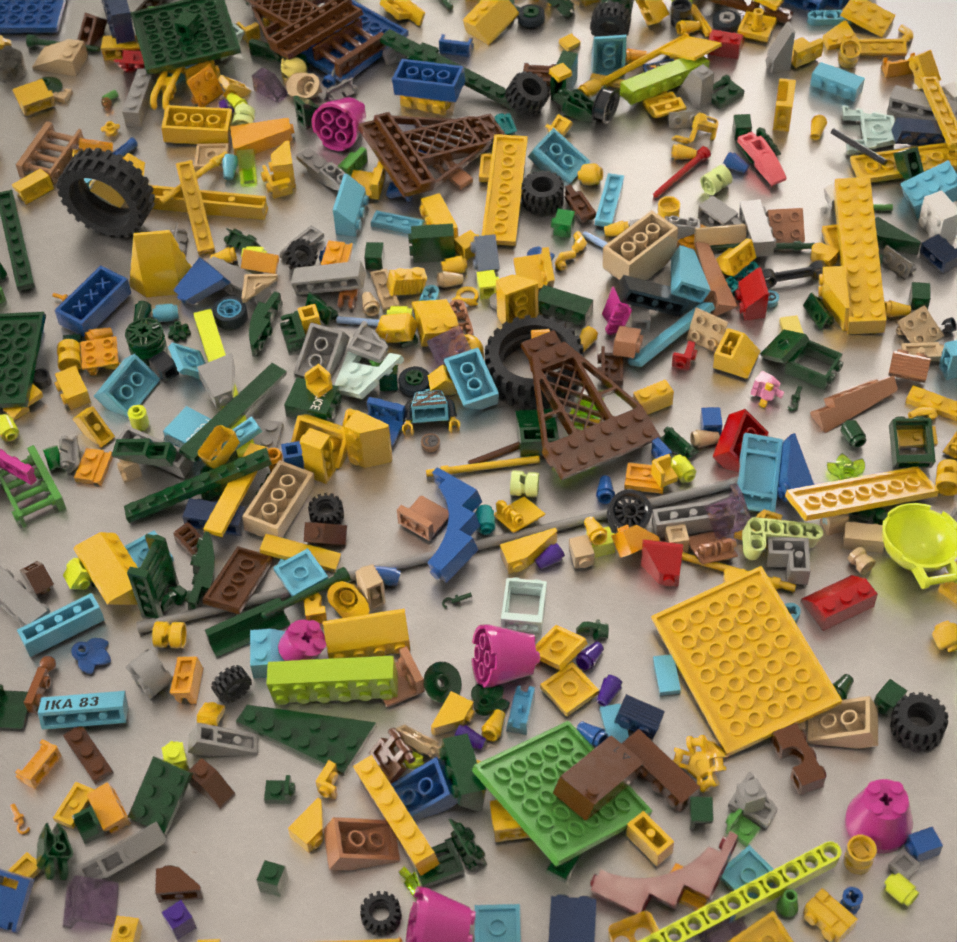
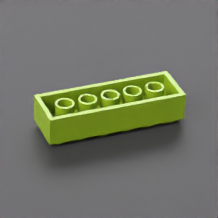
M394 656L268 662L266 685L273 702L279 705L295 702L307 704L316 701L327 703L336 700L348 702L357 699L369 701L378 698L390 700L392 697H398V672Z

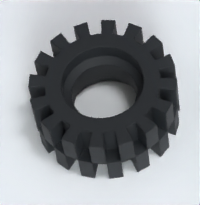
M297 239L291 242L285 251L286 255L284 257V260H287L286 265L290 264V269L314 266L318 258L317 249L314 250V244L310 245L311 241L308 240L306 243V239L301 241ZM298 250L305 252L307 260H298L295 257V252Z
M320 493L317 495L318 498L315 496L312 498L308 506L311 523L337 524L338 522L341 524L342 519H344L342 500H339L337 495L334 497L333 493H330V496L324 493V496H321ZM324 508L333 509V512L323 515L319 513Z
M233 665L230 669L227 667L225 672L221 671L219 673L220 676H216L214 678L215 681L211 683V689L220 702L229 704L230 701L233 703L236 698L240 699L242 694L245 695L247 693L246 690L251 688L252 680L242 666L236 665L235 667Z
M376 891L377 895L374 896L373 893H370L369 899L364 898V904L360 906L361 921L366 931L370 930V934L374 935L376 932L378 936H382V933L385 932L387 936L390 935V930L394 932L396 931V926L399 927L400 920H402L401 907L398 899H395L392 893L389 896L387 891H384L383 894L380 891ZM381 906L388 908L390 914L385 920L378 921L373 918L372 913L375 908Z

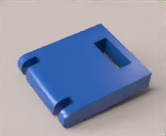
M0 869V883H3L4 877L19 881L17 889L0 884V928L5 930L11 929L12 932L18 933L35 879Z

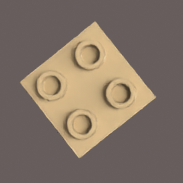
M925 305L897 321L896 333L898 335L905 334L910 343L935 342L944 336Z
M696 307L686 339L696 342L697 345L712 352H716L725 334L728 322Z

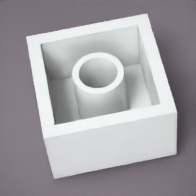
M943 191L924 197L918 222L927 231L930 238L939 234L948 241L956 237L957 207Z

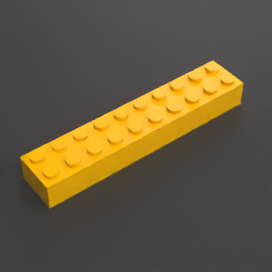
M870 177L835 179L834 202L841 266H845L850 307L847 331L848 334L885 333L886 312Z

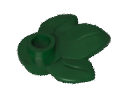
M479 684L475 685L471 690L475 712L480 716H487L497 709L506 710L510 702L502 698L503 687L497 685L483 688Z

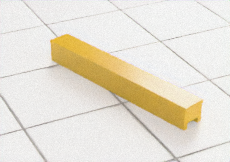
M151 185L154 189L152 194L155 195V204L152 209L188 213L182 191L165 204L159 205L157 200L175 187ZM200 190L206 215L265 220L269 209L266 196Z

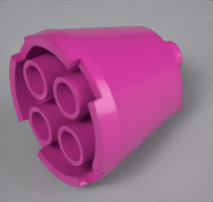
M351 97L322 104L312 117L314 133L318 135L323 142L322 144L331 150L343 151L351 147L357 141L360 134L358 124L366 121L365 105L363 102H359Z
M490 624L477 626L472 639V643L476 644L474 648L475 658H471L477 684H482L483 688L494 687L534 674L535 665L540 662V653L536 651L534 634H527Z
M889 779L871 781L867 787L851 800L847 807L845 826L851 838L856 835L870 837L877 846V854L897 851L906 843L908 835L912 833L913 817L909 797L899 781Z
M417 886L414 897H417L416 902H413L412 908H410L405 942H472V934H469L470 925H474L476 912L471 911L469 906L429 888Z

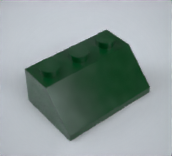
M468 733L443 738L441 748H439V756L441 761H445V774L447 779H451L453 798H457L458 804L461 807L477 812L482 811L487 789L472 772L473 766L477 764V760Z

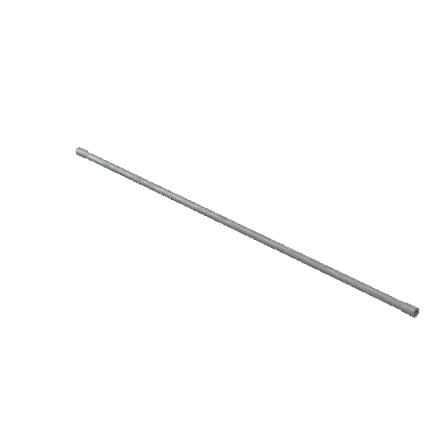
M739 476L649 498L648 500L653 508L731 488L735 489ZM607 509L522 529L515 533L509 532L477 540L475 543L478 550L553 528L559 531L584 525V521L588 517H594L596 521L607 519ZM625 509L626 514L633 513L631 509ZM437 550L374 566L397 568L396 570L424 564L431 559ZM357 570L348 572L351 577V581L357 579L355 573ZM285 587L254 594L245 607L291 595ZM205 606L160 618L139 621L136 624L138 633L141 634L153 631L156 621H165L171 625L173 622H186L227 611L212 606Z

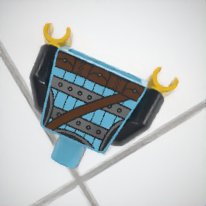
M430 389L416 392L414 398L405 404L404 421L406 423L402 426L404 436L408 429L411 430V436L414 435L411 422H433L448 419L451 420L449 422V431L452 433V426H456L459 432L460 421L456 419L457 413L454 401L444 396L441 390L430 391Z

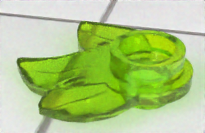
M841 453L836 459V463L827 462V470L830 474L838 477L839 480L856 478L864 472L865 461L864 459H857L852 462L845 454Z

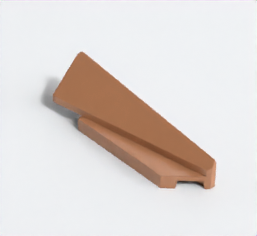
M695 242L694 246L698 260L711 289L703 302L714 304L715 309L711 312L714 316L736 308L737 303L708 243Z
M890 376L880 381L878 379L871 380L824 398L826 406L811 411L810 415L821 430L827 433L896 392L898 388L895 377Z

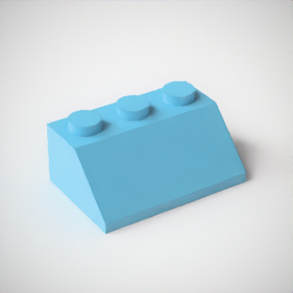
M348 174L343 175L333 207V217L337 235L356 237L357 231L361 229V218L365 216V206H368L369 196L366 195L365 187Z
M479 348L444 359V363L464 407L482 410L498 404V390Z
M133 354L120 363L93 397L106 409L129 418V408L134 405H140L159 382L160 378L136 354Z

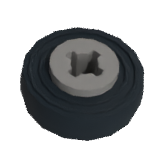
M720 10L714 14L712 25L715 30L733 33L738 30L741 18L735 11Z

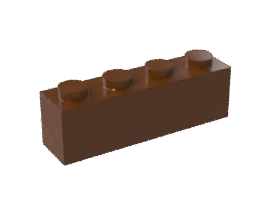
M640 729L622 743L644 761L638 776L642 779L645 778L656 793L662 794L670 807L676 808L681 813L689 806L690 797H699L701 787Z

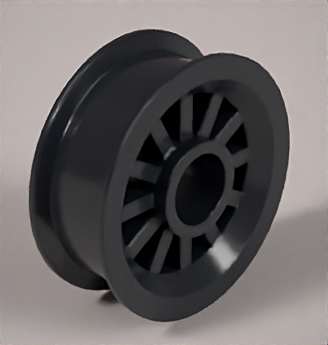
M604 85L599 90L592 107L593 120H603L604 124H608L612 120L620 101V91L618 89L611 90L607 85Z
M633 489L618 492L612 498L607 508L608 522L616 531L617 528L626 525L624 524L625 521H627L629 527L638 525L645 528L652 515V507L648 498L643 493ZM625 509H631L634 515L628 516L625 513Z

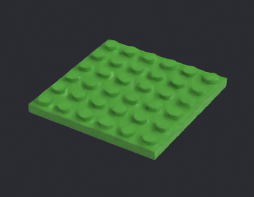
M569 721L479 762L472 769V772L556 867L626 830L627 824L642 811L649 817L653 812L630 786H627L587 821L553 794L560 776L595 749Z

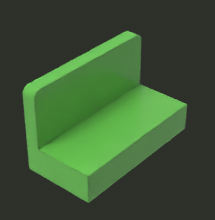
M360 147L355 153L351 152L338 167L351 177L353 170L359 171L368 162L367 149Z

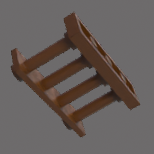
M358 18L314 46V60L318 61L325 57L335 65V75L342 77L386 48V45L380 43L384 33L380 32L372 36L362 29V19ZM359 34L368 41L361 44L353 37ZM348 42L356 48L349 51L341 45ZM336 49L345 56L337 59L330 52Z

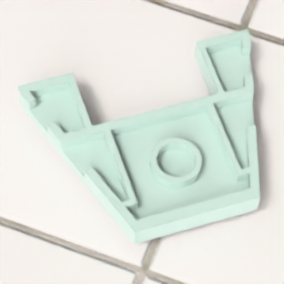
M842 105L843 121H860L863 139L853 140L870 150L896 144L891 132L895 122L894 116L872 112V114L865 113L863 109L857 108L852 110L848 109L849 106ZM846 143L847 155L860 153V151Z
M347 352L335 386H339L341 395L363 399L379 384L378 380L384 375H389L393 372L391 368L397 363L400 365L404 358L402 355L389 353L379 367L359 364L358 362L362 356Z

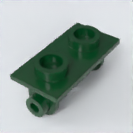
M546 0L553 7L559 4L560 6L556 10L564 17L568 18L572 14L570 11H575L574 3L570 0Z
M226 228L229 232V235L224 237L226 245L238 248L241 243L239 247L241 251L242 248L247 246L261 247L254 236L250 234L245 236L235 228L233 230Z
M311 292L308 293L305 306L315 304L320 320L329 326L330 320H336L337 316H339L338 311L331 306H327V303L319 295H313Z
M811 292L803 304L804 308L820 330H822L824 325H833L834 317L829 311L825 310L826 307L821 302L820 297L815 296Z
M667 426L664 428L663 432L665 435L660 437V440L674 454H680L689 460L699 453L694 448V445L688 443L674 431L673 427Z

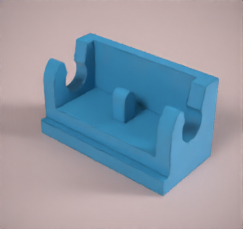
M517 686L506 727L507 732L527 735L535 701V687L529 686L528 691L524 692L521 690V686Z

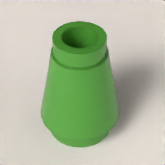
M792 889L786 890L776 903L777 910L782 916L792 917L799 911L797 893Z

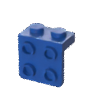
M369 397L367 401L368 415L389 424L392 447L405 423V406L380 398Z

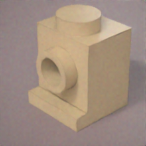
M119 459L120 462L117 463V468L124 483L142 477L138 463Z

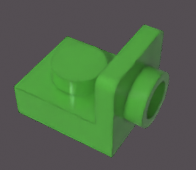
M739 808L735 813L731 812L725 821L727 824L726 834H729L730 831L737 834L738 842L748 847L759 834L761 828L742 816L743 810Z

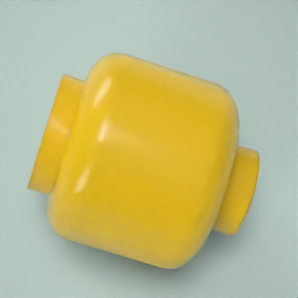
M597 163L584 164L581 166L580 171H578V180L584 186L598 185L604 178L603 168Z
M947 620L934 626L935 630L932 632V637L938 649L947 650L948 653L956 651L957 624L950 623Z

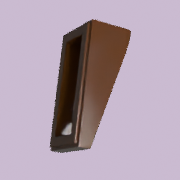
M189 522L173 532L175 541L191 557L198 552V549L194 546L197 544L199 537L202 538V536Z

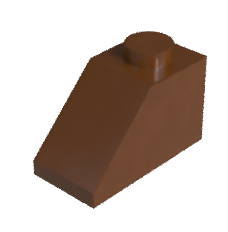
M85 12L77 40L84 41L85 45H94L104 35L107 19Z
M305 522L303 542L346 545L348 525Z
M35 561L19 570L35 594L40 593V595L49 592L51 590L50 587L54 585L45 566L39 561Z
M203 758L188 770L193 773L190 785L219 809L236 795L220 773Z
M166 865L162 868H156L155 895L159 903L204 899L201 886L180 867Z

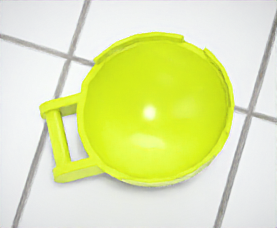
M908 503L890 510L886 519L883 520L882 539L887 553L899 566L913 572L922 589L929 588L930 585L948 582L957 583V564L954 561L957 557V522L944 511L940 514L930 510L931 505ZM946 567L949 573L934 577L926 575L928 572L941 570Z

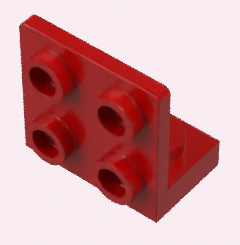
M123 50V58L114 59V63L126 73H133L137 69H145L141 51Z

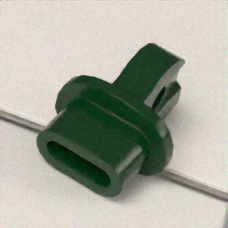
M180 585L175 588L170 587L168 593L161 600L162 612H166L175 604L181 605L188 591Z
M597 619L595 623L590 621L581 622L576 628V634L592 636L594 640H598L599 637L608 638L609 624L601 623L600 619Z

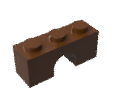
M795 723L773 731L771 743L780 760L786 757H794L801 762L800 765L792 767L790 776L801 796L824 787L827 774L824 767L820 766L817 762L814 749L810 748L806 742L807 738L804 731L800 730Z

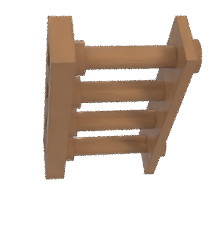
M46 121L16 163L19 177L24 178L29 172L41 169L49 175L52 184L55 185L59 176L72 159L73 149H80L79 139L84 138L82 130L78 129L74 136L55 132L52 122ZM55 138L68 141L69 143L64 147L51 144L50 142ZM48 149L61 152V154L57 158L44 155L43 152ZM41 160L53 163L54 165L49 169L35 164Z

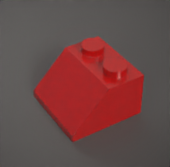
M712 30L709 40L720 42L722 46L707 55L738 60L745 36L737 33Z
M760 267L738 282V288L735 290L736 301L739 300V313L743 314L744 321L766 318L769 292Z

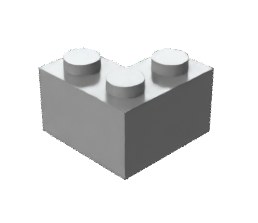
M768 537L766 567H787V582L808 585L811 572L809 538Z

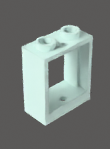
M520 578L506 579L501 614L502 628L521 632L542 633L547 581ZM511 594L540 596L538 615L509 613Z

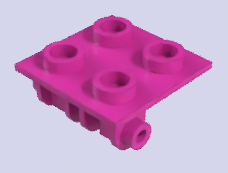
M612 287L602 312L603 317L608 322L605 327L606 334L608 335L617 334L619 326L625 327L632 312L628 304L620 302L615 287Z

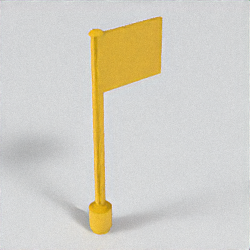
M683 33L678 38L600 80L595 78L581 84L578 90L587 97L592 98L597 95L602 86L661 54L695 61L722 45L720 42L689 37L688 33Z

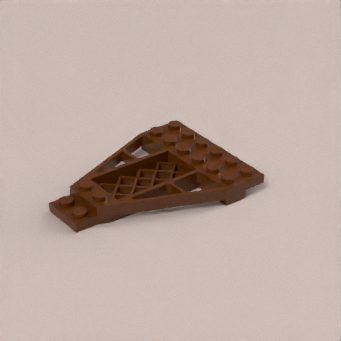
M244 0L250 4L251 10L270 49L288 60L308 50L309 47L319 43L327 36H331L337 30L344 28L347 24L363 15L362 9L353 5L352 0ZM261 18H265L272 24L265 28ZM278 29H282L281 31L277 32L276 34L272 35L271 37L268 36V35L272 34L273 32L277 31Z
M390 112L374 115V120L358 124V130L404 198L434 190L490 149V145L494 142V134L506 135L491 113L481 116L446 119L392 116ZM398 124L414 125L416 129L403 132ZM451 135L459 137L460 139L451 137ZM436 139L445 141V143L437 141ZM422 142L430 144L431 146L429 147L427 145L422 144ZM449 142V143L455 144V145H457V146L455 147V146L449 145V144H447V143ZM433 146H436V147H438V148H441L442 150L435 149V148H433ZM418 150H422L428 153L424 154L422 152H419ZM466 157L453 168L447 163ZM439 164L446 173L435 180L427 167Z
M554 330L521 343V348L529 360L530 370L533 374L543 448L542 454L550 468L554 467L561 481L651 444L652 440L657 437L660 439L661 436L643 406L565 341L561 343ZM558 368H561L559 373L553 371V370H556V369H558ZM563 368L572 371V377L562 374ZM586 370L609 389L599 392ZM547 375L557 378L556 384L549 382L546 378ZM559 380L569 382V387L566 388L558 385ZM572 384L582 387L581 393L571 390ZM541 389L554 410L547 414H544ZM584 389L586 390L588 395L583 394ZM556 390L566 393L565 399L557 397L555 394ZM615 393L633 409L618 416H613L602 398ZM568 395L579 398L578 403L568 401ZM581 399L591 402L590 408L580 405ZM593 405H595L598 411L592 409ZM565 406L574 408V415L567 413L564 409ZM577 411L588 413L587 418L584 419L576 416ZM590 415L599 417L600 422L589 421ZM557 416L568 436L549 443L545 421ZM574 421L584 424L583 430L575 428L573 425Z

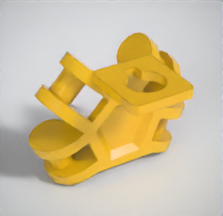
M699 735V738L687 736L686 745L689 751L674 747L675 756L673 761L697 780V784L701 787L700 791L704 794L711 786L715 788L719 785L715 772L727 771L723 758H728V755L715 742L707 740L705 735ZM700 746L702 751L696 752V747ZM684 755L690 756L688 764L682 763Z

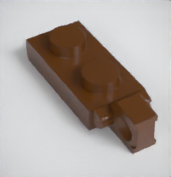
M571 184L565 186V200L572 211H575L579 221L584 223L595 219L597 213L582 191H575Z

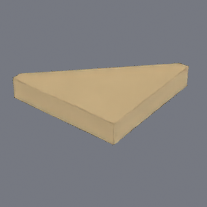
M244 274L242 303L247 302L277 281V274Z

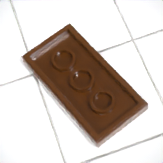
M237 546L203 597V604L241 614L274 561L273 556Z

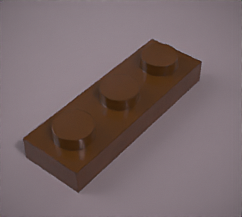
M83 726L75 727L63 735L65 741L94 784L113 774L112 768Z

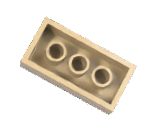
M279 460L244 513V530L264 537L265 534H270L283 538L315 487L314 473Z

